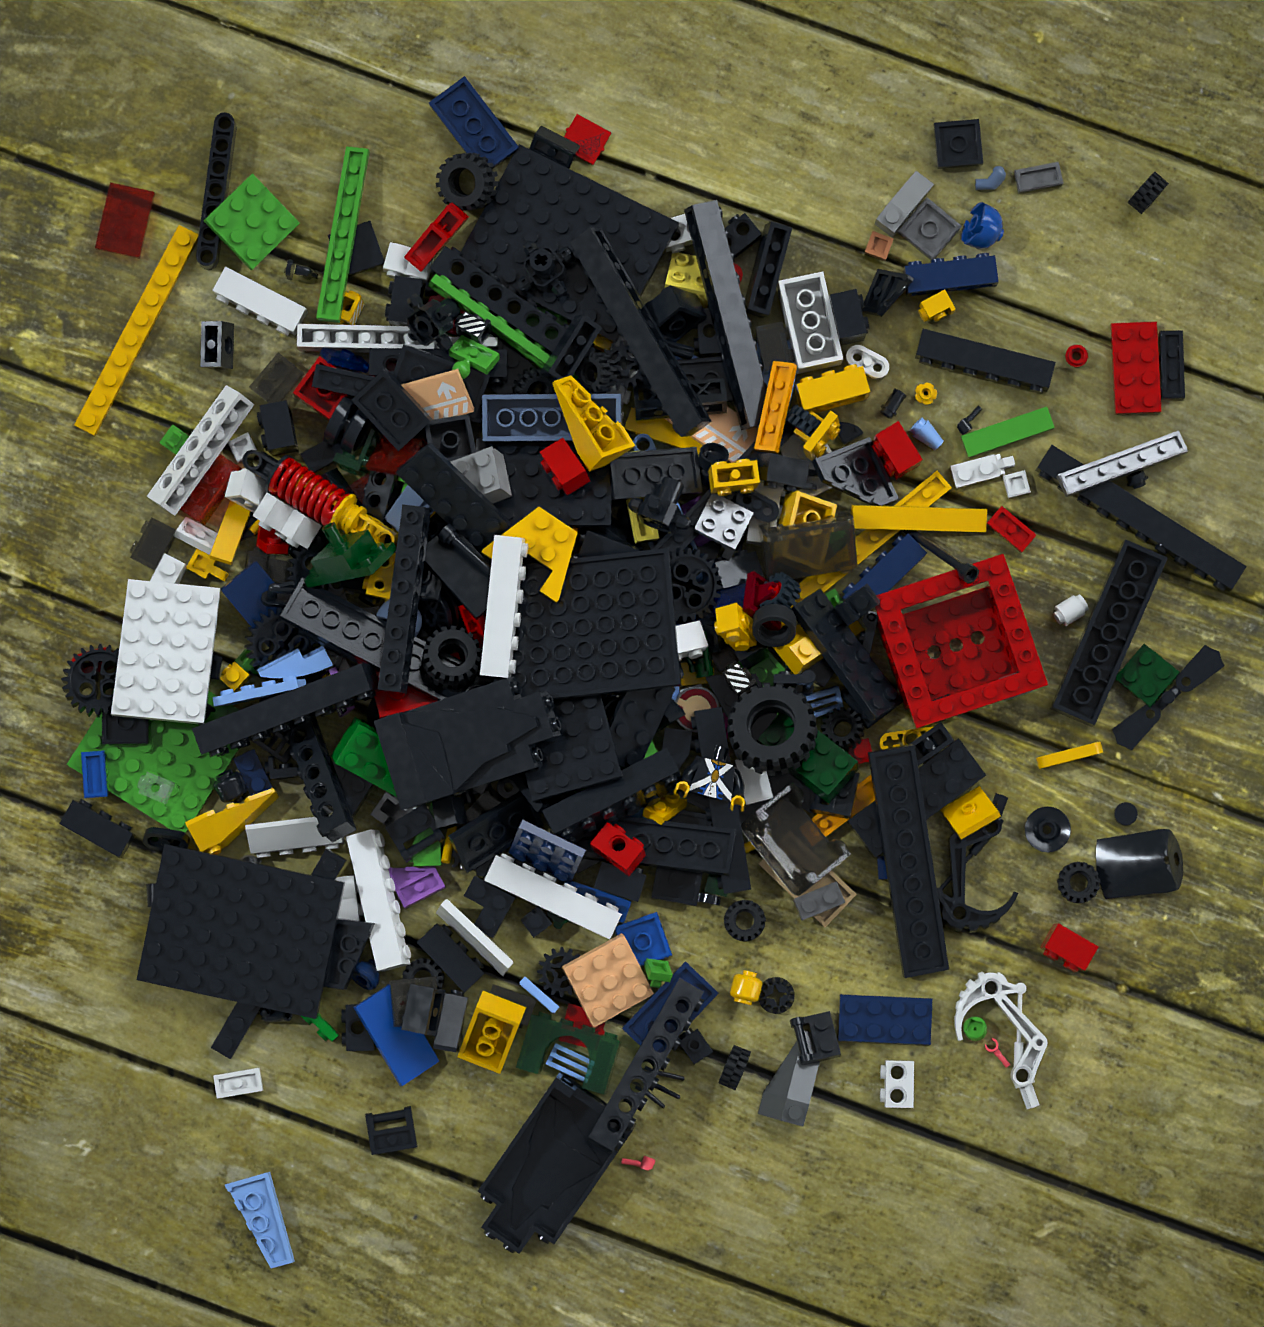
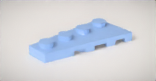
M289 676L283 678L282 683L276 684L275 680L262 682V687L255 688L254 684L242 686L240 692L234 693L233 689L220 691V696L212 697L214 706H228L253 701L255 698L274 696L276 693L283 694L306 685V680L297 679V676Z
M267 1172L225 1184L226 1189L235 1200L236 1207L245 1218L246 1225L255 1236L256 1243L270 1268L295 1262L271 1173Z

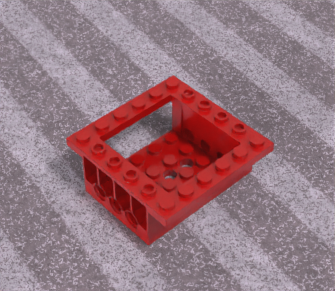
M1004 553L973 563L978 568L979 575L972 583H966L960 579L955 569L876 595L880 600V603L875 606L879 619L877 621V629L899 694L903 699L904 709H909L916 729L1048 685ZM988 581L984 588L905 614L901 612L902 609ZM972 633H982L984 636L983 643L979 645L974 644L971 640ZM952 639L961 641L962 649L955 652L950 649L949 643ZM929 647H938L941 652L940 657L937 659L930 658L928 655ZM950 694L949 696H946V697L937 699V698L942 697V696H944V695Z

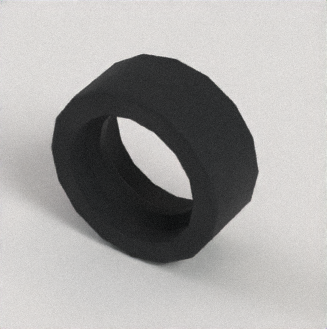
M780 604L762 606L753 615L752 634L759 643L765 646L781 647L787 645L796 635V616L791 609ZM768 621H779L786 624L787 627L777 631L766 629L762 624Z

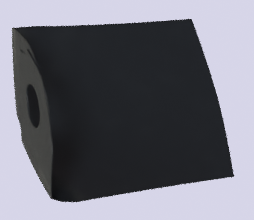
M1157 829L1097 839L1096 866L1105 899L1168 893L1180 888L1183 879V856L1179 843L1170 829ZM1175 852L1178 854L1179 857L1178 866H1176L1174 861ZM1165 856H1168L1169 864H1165Z

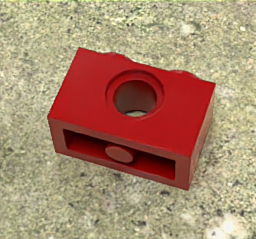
M607 822L591 841L592 850L627 876H630L646 856L643 848L644 844L635 837L630 839L626 836L625 830L619 825L615 824L612 826ZM617 844L625 845L622 851L614 850Z

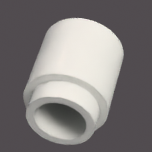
M1080 594L1077 596L1073 595L1056 605L1053 615L1059 624L1063 623L1065 626H1068L1084 616L1089 607Z

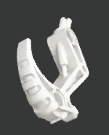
M981 971L977 974L978 979L975 981L968 980L965 984L967 988L965 991L961 990L959 994L960 1000L956 1002L954 1025L957 1040H963L961 1027L967 1011L976 1003L992 998L1017 1029V1042H1014V1067L1010 1074L1011 1080L1014 1083L1015 1089H1020L1026 1109L1039 1106L1040 1104L1032 1083L1035 1082L1036 1071L1048 1042L1046 1037L1022 1013V994L1026 992V985L1024 983H1017L1015 985L1008 983L1007 979L1000 972H997V974H984ZM989 981H993L997 987L993 994H988L985 991V984ZM1015 992L1018 994L1017 1007L1008 999L1007 994ZM1021 1035H1022V1037L1025 1039V1041L1027 1042V1044H1026V1046H1025L1024 1049H1023V1044H1024V1042H1021ZM1020 1069H1025L1028 1073V1077L1024 1082H1019L1016 1078V1073Z

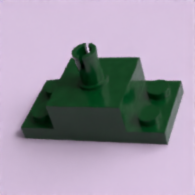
M335 522L328 523L322 528V531L330 543L311 560L313 568L304 579V582L309 588L372 575L396 552L397 547L394 542L376 543L369 530L341 535Z

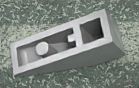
M915 171L877 217L875 225L893 238L934 184Z

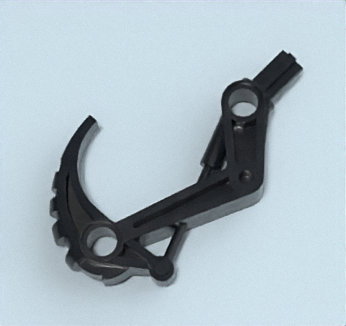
M995 793L992 803L1002 817L1008 797ZM1001 817L994 820L997 826L994 833L987 832L984 826L962 840L957 833L952 834L948 839L950 876L937 888L939 902L942 905V919L946 920L950 926L955 927L957 932H961L963 928L968 929L969 933L977 932L978 928L983 930L989 928V924L997 923L1009 911L1017 898L1018 893L1013 892L1003 906L991 911L978 910L965 904L966 863L973 855L976 856L992 837L1000 833L1004 822ZM974 844V845L968 850L970 853L966 856V847L969 846V845ZM950 881L952 897L943 894L942 891ZM957 906L965 910V916L961 920L956 919L953 915V910Z

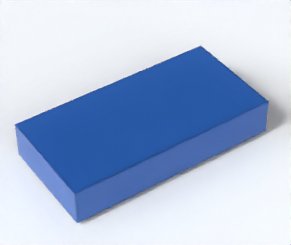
M105 751L81 752L84 798L108 797Z

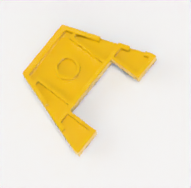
M537 507L501 536L524 538L525 543H528V555L552 570V573L539 591L557 603L564 584L577 532L542 508ZM494 541L482 550V553L492 559Z

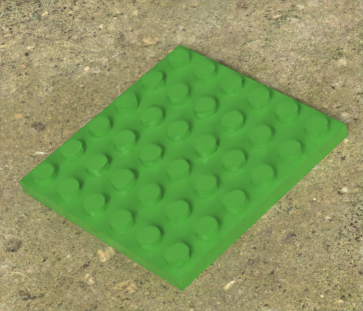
M208 690L207 703L214 707L216 711L209 715L205 723L239 711V709L233 705L214 706L212 697L217 695ZM101 712L100 717H96L66 765L82 774L81 752L105 751L108 791L167 828L187 833L189 829L185 822L198 816L214 790L215 777L227 770L239 749L230 748V753L220 757L201 755L192 728L199 726L198 724L150 719L149 744H102Z

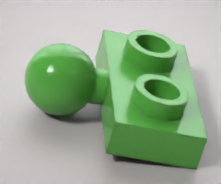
M463 335L449 349V356L459 360L453 365L452 370L459 369L462 379L469 376L470 366L488 374L500 360L498 352Z

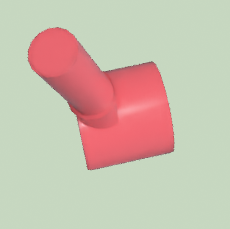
M991 1038L996 1047L991 1050L985 1044L986 1051L994 1053L1007 1068L1010 1063L998 1049L997 1040Z
M645 1155L641 1162L622 1158L621 1164L651 1170L655 1164V1159Z

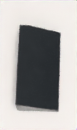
M540 126L533 137L529 149L570 169L580 149V145Z

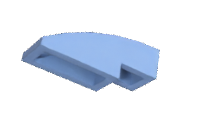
M323 646L304 656L301 655L297 648L257 669L260 677H298L321 671L333 664Z

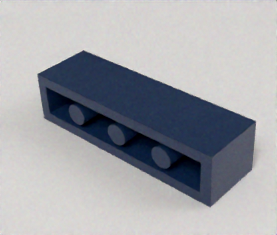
M980 253L976 255V258L968 259L964 255L956 256L951 261L937 258L932 259L931 263L922 264V261H912L903 270L904 274L914 278L913 282L906 289L907 297L936 294L944 289L946 292L995 287L999 283L995 255L989 256V253Z
M909 534L905 537L900 535L892 543L894 548L887 553L884 550L875 559L877 564L872 569L868 566L859 575L861 580L854 585L851 582L842 591L845 594L842 600L866 584L870 586L876 595L890 591L926 556L927 552Z

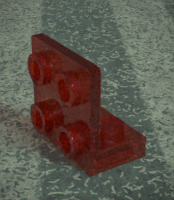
M382 435L365 465L366 469L396 474L397 468L426 446L424 440L412 438L398 451Z

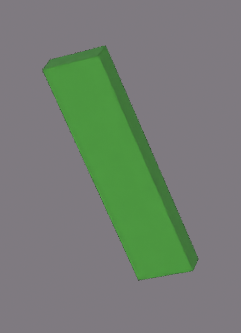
M1044 407L962 435L961 440L966 454L970 458L1052 430L1055 427L1048 407Z

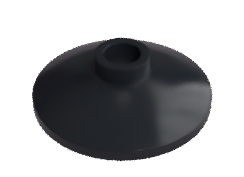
M1048 806L1038 808L1026 820V839L1038 851L1046 853L1055 852L1061 849L1069 840L1071 833L1070 822L1067 816L1057 808ZM1045 825L1051 828V832L1049 834H1045L1043 832V827Z

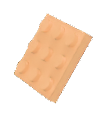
M622 933L562 966L593 1027L602 1024L654 994L628 941Z

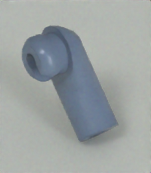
M996 166L993 168V172L988 179H975V190L997 189L1005 180L1006 172L1004 168Z

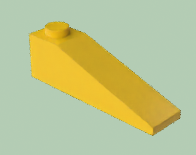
M571 375L552 383L576 451L589 472L606 466L634 448L635 444L625 428L618 421L615 423L606 414L607 410L603 406L599 408L591 400V394Z
M858 621L848 626L855 636L864 631V628ZM796 625V635L790 643L781 647H773L794 674L802 673L824 658L800 625Z
M271 788L247 797L243 804L230 803L221 812L215 813L214 810H211L185 823L200 851L218 855L221 853V849L227 847L246 829L245 825H250L279 796L275 789Z

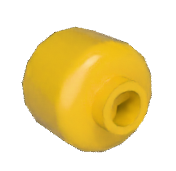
M743 970V974L734 975L730 995L734 997L735 1002L752 1005V1002L759 1000L762 981L756 978L757 973Z

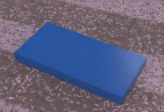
M391 983L353 1007L399 1086L405 1085L439 1062L424 1034L401 1030L403 1023L396 1024Z

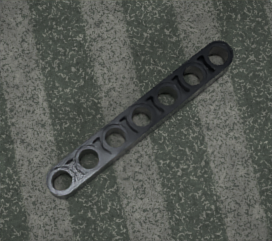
M226 112L218 114L214 120L196 259L205 270H212L218 265L222 240L217 235L211 241L205 239L206 233L213 230L203 220L208 217L210 210L216 209L228 197L237 125L233 116ZM228 120L231 122V126L228 129L220 128V124L223 121ZM220 143H227L228 148L225 151L220 152L217 150V146ZM217 165L225 166V170L221 174L214 173V168ZM214 187H221L222 193L218 196L211 195V190ZM206 253L213 254V259L209 263L202 262V257Z

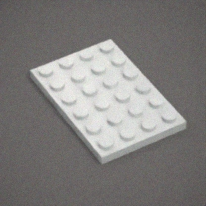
M128 579L111 710L112 716L201 725L205 723L221 593L220 588Z

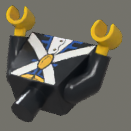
M716 745L713 758L703 756L702 759L693 761L684 770L679 783H677L674 789V794L679 789L683 790L685 793L683 798H686L690 791L731 802L730 809L732 811L733 806L738 804L742 807L741 811H744L745 785L741 772L735 768V764L726 762L729 749Z

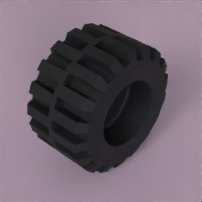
M462 153L447 158L445 160L446 164H441L439 167L442 170L441 173L436 175V178H439L436 188L440 187L441 191L438 194L439 197H444L443 202L445 204L453 202L462 211L483 208L486 206V203H490L493 200L491 196H495L497 193L494 187L498 186L499 181H495V177L498 174L497 171H492L494 165L487 163L488 159L485 156L480 157V154ZM466 168L475 177V188L470 195H466L459 186L460 174Z
M445 626L441 627L440 632L436 630L433 632L432 637H428L422 655V668L424 672H427L426 677L429 680L434 679L433 684L436 686L441 683L444 689H447L448 685L452 686V689H457L458 685H461V687L466 686L467 681L471 682L474 676L477 675L482 651L479 648V641L477 639L473 640L474 635L471 632L466 634L465 628L461 627L460 630H456V626H451L450 630H447ZM453 648L463 654L465 662L457 667H449L440 661L438 654L444 649Z

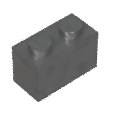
M836 881L793 899V902L802 921L844 904L845 900Z

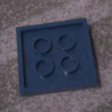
M522 820L509 853L519 861H527L533 864L540 871H548L554 874L561 881L572 882L586 850Z

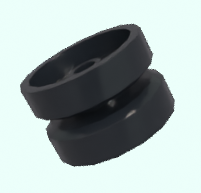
M345 396L339 402L328 422L323 435V441L332 446L341 441V450L353 455L363 441L371 421L360 409L356 411L357 406L353 403L352 399Z

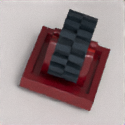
M752 571L747 574L743 612L753 618L756 610L769 604H780L792 610L791 606H795L797 604L795 600L800 597L798 594L801 592L800 585L783 572H780V574L776 573L775 577L771 576L769 577L770 581H767L758 573ZM768 621L762 624L769 630H781V622Z

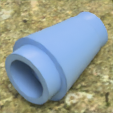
M920 418L910 429L914 438L934 451L944 442L929 420Z

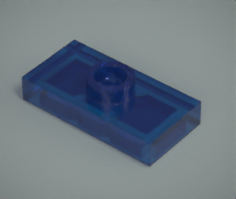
M322 347L320 355L329 364L364 373L368 372L369 364L361 356H357L346 349L337 351Z

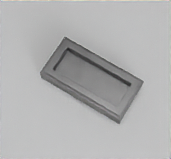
M1059 162L1014 170L1018 194L1063 185Z

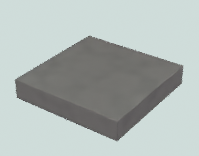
M926 198L897 233L928 259L932 260L937 257L962 226L929 198Z

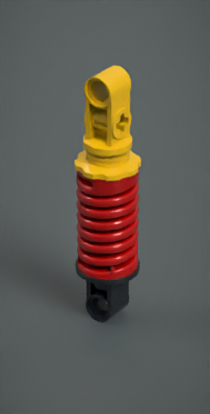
M249 450L243 455L242 463L244 467L266 480L265 492L278 496L279 499L286 501L290 506L293 505L295 509L307 514L318 523H322L323 526L335 522L338 530L342 529L345 531V534L369 530L376 543L383 542V544H385V537L390 535L392 542L397 547L399 533L384 525L380 520L368 515L367 509L363 506L359 507L356 505V495L345 494V490L342 488L337 489L335 484H330V481L327 479L323 480L322 476L316 475L312 470L309 471L307 467L302 466L290 455L283 456L279 461L264 451ZM255 455H258L259 464L255 467L253 458Z

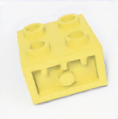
M679 252L672 253L665 288L671 285L698 296L702 307L707 308L708 301L696 256Z

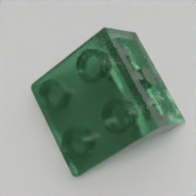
M371 429L358 460L355 459L356 456L343 451V454L336 452L333 459L335 466L360 478L363 477L364 473L368 474L372 463L370 461L372 453H377L381 444L377 430Z

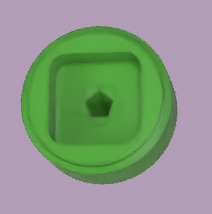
M970 1017L963 1025L964 1033L969 1040L979 1041L987 1034L986 1023L980 1017Z

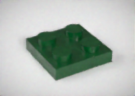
M1143 644L1117 674L1115 680L1151 708L1180 672L1146 644Z

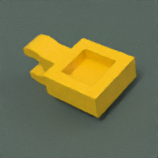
M199 549L195 550L186 566L188 570L206 580L210 574L224 582L229 576L227 572L215 566L217 560L210 559L207 553Z

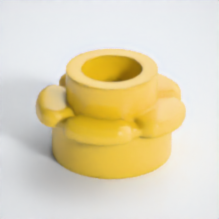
M931 383L919 384L915 389L916 400L924 405L933 403V400L937 397V390L934 389V385Z

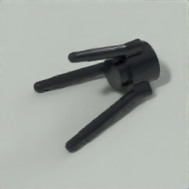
M648 1066L642 1068L645 1072L653 1071V1069ZM660 1070L657 1073L658 1076L681 1081L685 1079L684 1076ZM632 1082V1084L636 1085V1090L642 1091V1087L638 1082ZM658 1083L656 1084V1089L676 1099H680L679 1094ZM647 1091L645 1095L661 1108H665V1105L658 1098Z

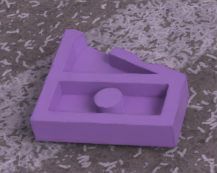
M435 866L420 868L390 867L388 869L390 878L393 879L395 884V891L405 909L446 888Z

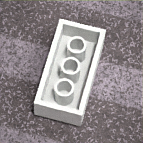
M818 272L778 281L777 290L794 363L797 365V374L841 365L843 355L824 273Z

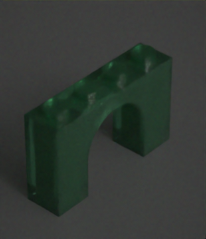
M540 1011L538 1015L532 1014L516 1068L541 1074L550 1045L560 1037L573 1036L581 1040L589 1052V1065L582 1088L606 1095L622 1041L617 1040L618 1035L606 1031L604 1035L595 1033L596 1028L583 1025L582 1029L573 1026V1021L563 1018L560 1019V1022L551 1020L552 1015Z

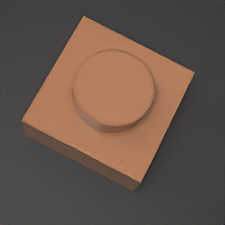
M872 231L864 254L886 261L894 238Z

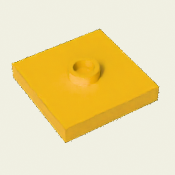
M980 786L940 809L961 840L1001 817L997 808Z

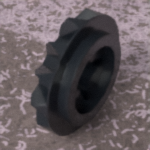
M772 977L762 983L758 1001L767 1012L781 1014L792 1006L795 992L787 980L780 977ZM774 985L778 992L786 993V995L779 998V1006H777L775 999L766 998V996L773 994Z

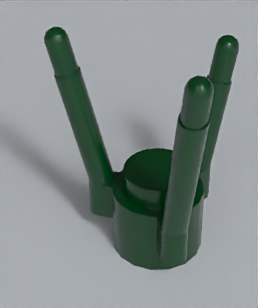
M708 647L703 651L704 657L695 659V664H693L689 656L685 657L690 673L695 672L696 678L714 675L712 652L708 651Z

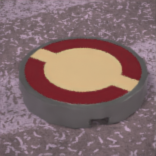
M698 686L687 688L675 700L686 714L678 719L677 722L684 729L697 732V730L692 729L691 716H695L694 711L719 707L717 698L706 688Z

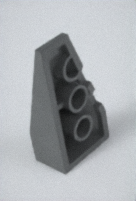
M804 1030L809 1053L814 1054L816 1051L811 1032ZM797 1041L763 1091L758 1114L803 1127L820 1062L801 1065L799 1060L801 1055Z

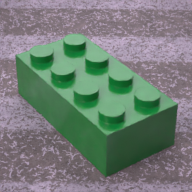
M354 717L331 755L332 759L337 765L397 797L376 728Z

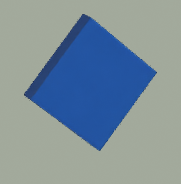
M657 912L616 926V935L624 934L640 967L644 966L646 958L661 960L672 956Z

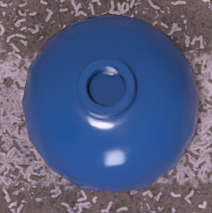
M983 202L976 204L970 212L973 215L970 223L968 220L964 223L961 240L970 247L986 249L996 241L1001 240L1004 234V229H1002L1003 221L1000 213L992 206Z

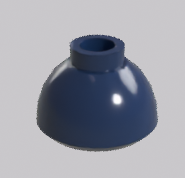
M369 959L368 962H359L352 976L353 981L366 990H375L380 981V973L377 971L375 960Z

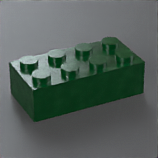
M780 713L757 739V742L765 746H776L784 743L794 732L793 720L789 716ZM817 730L816 745L814 751L809 752L810 757L808 760H801L799 768L795 770L793 767H790L788 772L827 803H830L859 770L858 761Z

